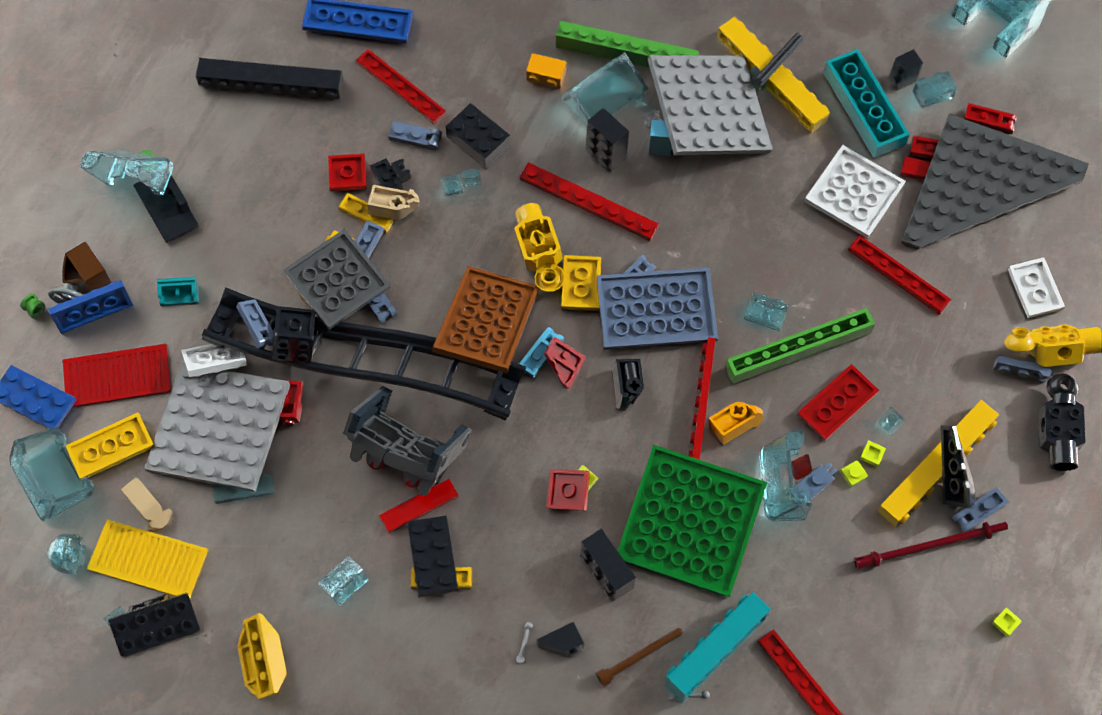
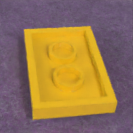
M564 255L563 271L565 273V281L562 285L561 309L599 311L596 278L597 275H601V257Z

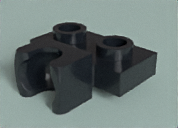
M386 158L370 165L371 171L380 186L403 190L401 184L411 179L410 170H404V159H399L390 165Z

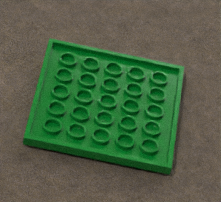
M653 444L617 551L625 562L730 597L767 482Z

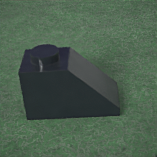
M571 622L538 638L537 646L564 657L569 655L573 657L582 652L584 641L574 622Z

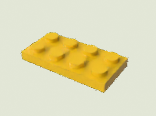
M139 412L65 446L80 480L83 481L150 450L154 444Z

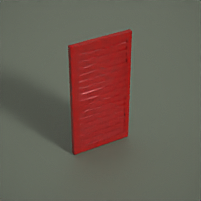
M165 343L62 359L65 392L77 399L72 408L171 392L168 345Z

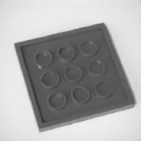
M345 229L283 270L284 275L328 330L390 289V284Z

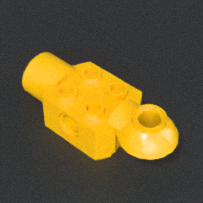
M525 204L515 212L518 225L514 228L527 270L536 271L534 280L537 287L545 292H554L560 289L565 281L564 271L557 266L563 259L561 247L551 218L542 215L538 204Z
M1066 324L1056 327L1042 326L1033 329L1032 332L1024 327H1016L1006 337L1004 345L1016 352L1030 351L1031 355L1036 358L1037 364L1043 367L1079 364L1083 362L1085 355L1102 353V331L1099 327L1078 329Z

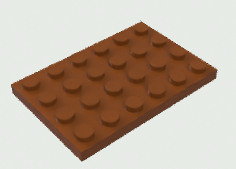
M467 266L434 343L433 352L507 373L539 288L537 285Z

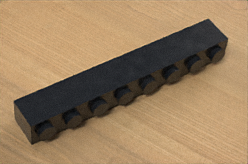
M199 58L196 71L198 85L205 88L219 87L221 89L230 88L240 91L252 90L256 92L285 93L294 96L307 95L310 97L318 96L334 99L341 97L343 85L341 70Z

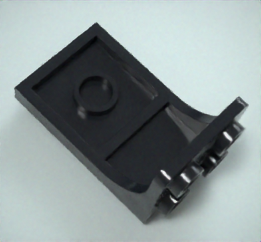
M277 306L272 359L311 363L315 312L313 310Z

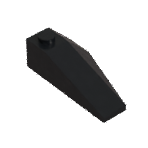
M941 425L943 504L971 508L975 504L974 482L956 426Z

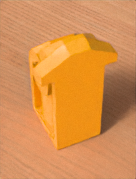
M735 402L709 417V428L722 445H725L751 428H757L763 420V411L755 405Z

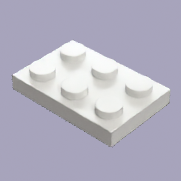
M1044 257L1008 267L1007 270L1028 319L1064 309L1065 305Z
M208 344L181 350L189 377H198L203 374L218 373L223 370L247 366L244 352L226 346L223 349L214 344Z

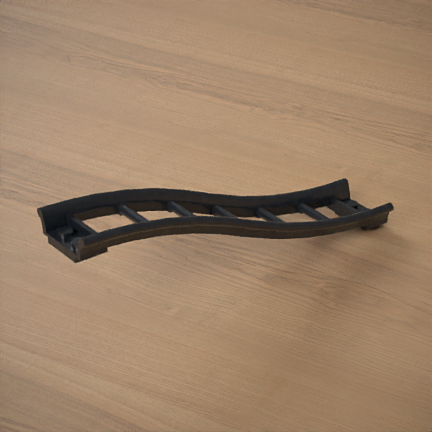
M227 287L224 289L220 304L207 329H204L202 333V340L223 349L226 346L269 361L313 372L387 383L437 394L484 409L483 412L505 421L511 413L512 401L526 369V366L512 361L508 372L504 373L433 352V346L437 338L417 333L340 322L328 330L319 317L316 316L312 357L322 336L358 342L359 345L349 368L312 361L311 363L275 360L272 359V351L265 350L266 345L263 348H256L253 345L230 338L240 317L237 309L238 302L254 300L255 298ZM256 299L270 327L274 330L277 306ZM367 344L405 350L395 375L357 369ZM413 351L451 360L442 386L402 377ZM459 362L497 374L488 400L449 388Z

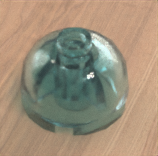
M61 534L54 538L47 549V557L51 567L63 574H76L77 568H82L86 558V546L82 545L81 542L83 538L78 534Z

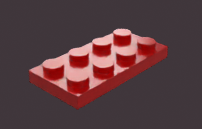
M851 364L797 413V416L825 442L876 396L879 389Z

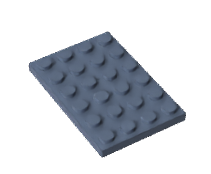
M709 268L597 275L604 350L707 342L708 337L716 338L715 341H718Z

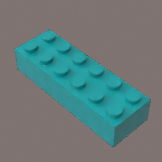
M859 49L826 61L823 74L873 158L905 146L910 133Z
M754 592L749 596L745 594L738 601L736 609L731 608L724 615L722 623L717 622L710 629L708 637L705 638L703 636L695 644L694 651H688L681 658L680 665L678 667L674 665L666 673L664 686L683 703L767 619L771 608Z

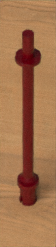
M987 522L982 523V528L881 554L872 551L868 555L855 557L853 559L856 570L871 566L879 567L882 561L984 535L987 539H991L992 533L1008 530L1007 522H1002L989 526Z

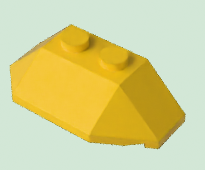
M258 613L243 620V629L238 642V652L245 687L256 695L258 699L262 700L278 692L287 673L279 634L261 613Z

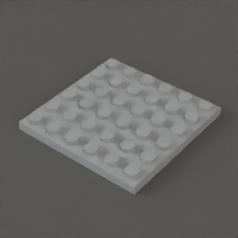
M650 55L647 59L674 155L770 153L773 150L745 56Z
M182 363L153 443L154 446L151 448L144 469L147 472L255 492L286 395L290 388V383L284 380L226 370L218 373L203 374L198 377H189L185 364Z

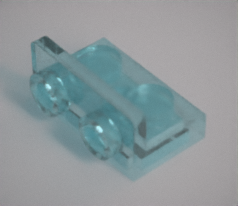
M752 293L744 320L780 331L789 304L780 299L769 298L762 293Z
M347 556L318 584L340 606L363 586L369 578L363 569Z

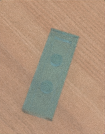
M261 475L255 492L213 484L215 503L275 494L273 475Z

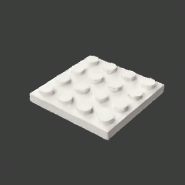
M842 145L806 196L804 202L868 239L906 181Z

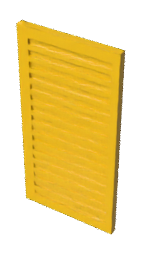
M107 519L87 570L173 596L187 592L191 598L208 549Z

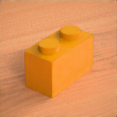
M532 53L526 70V81L561 89L566 73V61Z

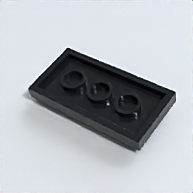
M447 515L407 521L418 598L459 591Z

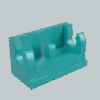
M196 278L157 279V297L159 298L160 306L197 304L198 282Z

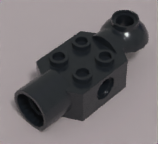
M1060 373L1053 375L1047 381V392L1052 400L1046 402L1039 411L1040 448L1049 453L1050 468L1052 470L1072 471L1078 468V451L1086 443L1084 406L1075 401L1079 390L1075 379L1068 374ZM1060 384L1065 385L1067 389L1062 388Z

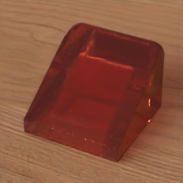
M808 454L791 462L789 471L795 480H799L812 472L810 456Z

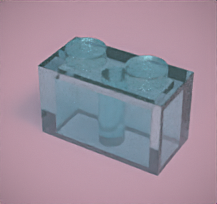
M949 71L943 73L938 72L929 78L917 80L913 93L921 108H925L954 98L958 88Z

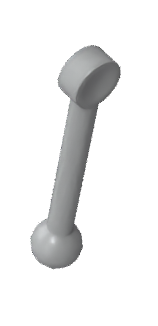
M531 622L525 624L526 630L520 654L516 658L519 664L524 662L523 655L529 631L533 627Z
M703 691L702 693H692L689 697H703L707 699L710 694L708 691ZM668 692L666 695L669 700L676 698L671 692Z

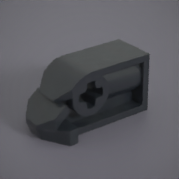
M616 359L612 365L616 397L615 408L626 411L630 403L634 404L644 389L640 359Z

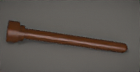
M677 628L611 669L606 668L604 670L602 668L595 674L603 687L610 684L611 680L614 679L613 676L683 634L682 629Z

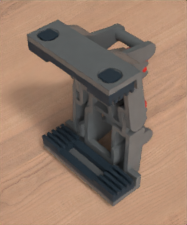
M382 386L349 413L343 434L352 442L350 459L353 462H358L367 452L366 461L370 468L379 470L387 464L404 471L403 482L408 487H418L419 494L426 496L431 488L441 481L449 465L465 450L472 429L461 424L454 431L453 437L446 443L425 435L421 436L416 431L385 414V408L388 406L387 404L393 390Z

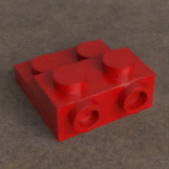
M288 381L290 388L278 421L283 422L282 424L285 426H294V423H300L303 406L301 403L304 385L302 381Z

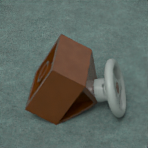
M83 242L65 253L62 269L64 284L62 288H52L49 290L48 295L54 302L60 304L74 297L82 296L80 293L87 294L112 282L88 244Z

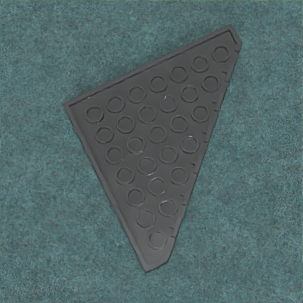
M949 114L901 243L921 249L928 244L948 238L952 234L960 233L972 228L974 225L994 219L998 215L1018 209L1027 203L1030 204L1042 199L1044 196L1057 193L1073 184L1081 183L1084 180L1089 163Z

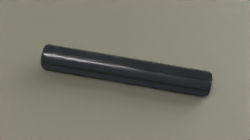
M795 33L755 77V83L762 86L801 44L803 36Z

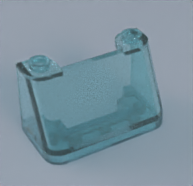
M623 53L561 95V98L587 126V120L602 108L612 114L633 99L636 101L640 100L645 96L644 92L649 88L626 53Z
M114 149L87 152L84 154L79 167L108 185H113L115 178H123L126 173L128 176L136 178L150 187L151 191L155 194L163 195L173 170V163L162 156Z
M59 427L14 440L9 456L10 466L42 521L49 520L90 497L94 491L93 482L86 477L79 478L64 449L65 444H67V438L60 431Z
M804 430L789 431L762 447L760 451L761 479L767 482L763 494L765 516L771 521L805 520L812 506L810 492L804 487L793 486L791 458L794 455H798L799 449L804 445Z

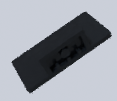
M163 169L133 185L166 243L199 226L185 197L167 169Z
M187 592L171 598L167 593L131 605L128 612L111 617L108 620L121 657L200 630Z

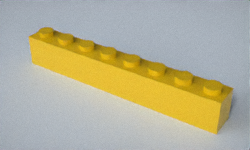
M735 16L718 28L717 38L734 56H745L748 69L755 77L773 59L774 56L769 52L767 46L762 45L757 40L755 34L750 33L745 28L744 23L738 21ZM782 64L763 84L811 134L828 122L830 115L828 108L822 105L816 96L809 92L804 84L793 76L790 69L785 68Z
M980 400L956 425L965 457L973 450L971 446L974 443L979 444L985 438L984 432L987 429L991 431L998 424L995 420L999 414L983 400ZM941 442L880 505L877 512L894 527L899 523L903 525L910 517L908 513L912 509L916 511L922 505L921 499L925 495L929 497L936 488L934 486L937 482L942 483Z

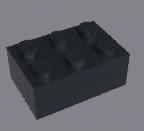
M471 103L445 126L446 137L485 169L511 146L510 134Z
M602 108L587 120L586 151L589 155L596 157L602 167L610 171L614 170L627 159L629 130L606 109Z
M602 528L581 541V554L579 556L585 565L588 564L591 567V574L596 581L600 580L604 586L602 590L608 598L611 597L613 601H616L634 589L635 575Z

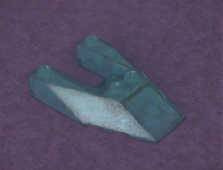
M960 0L955 5L952 17L966 26L986 6L990 7L1010 23L996 37L992 47L1003 57L1007 58L1040 26L1051 0Z

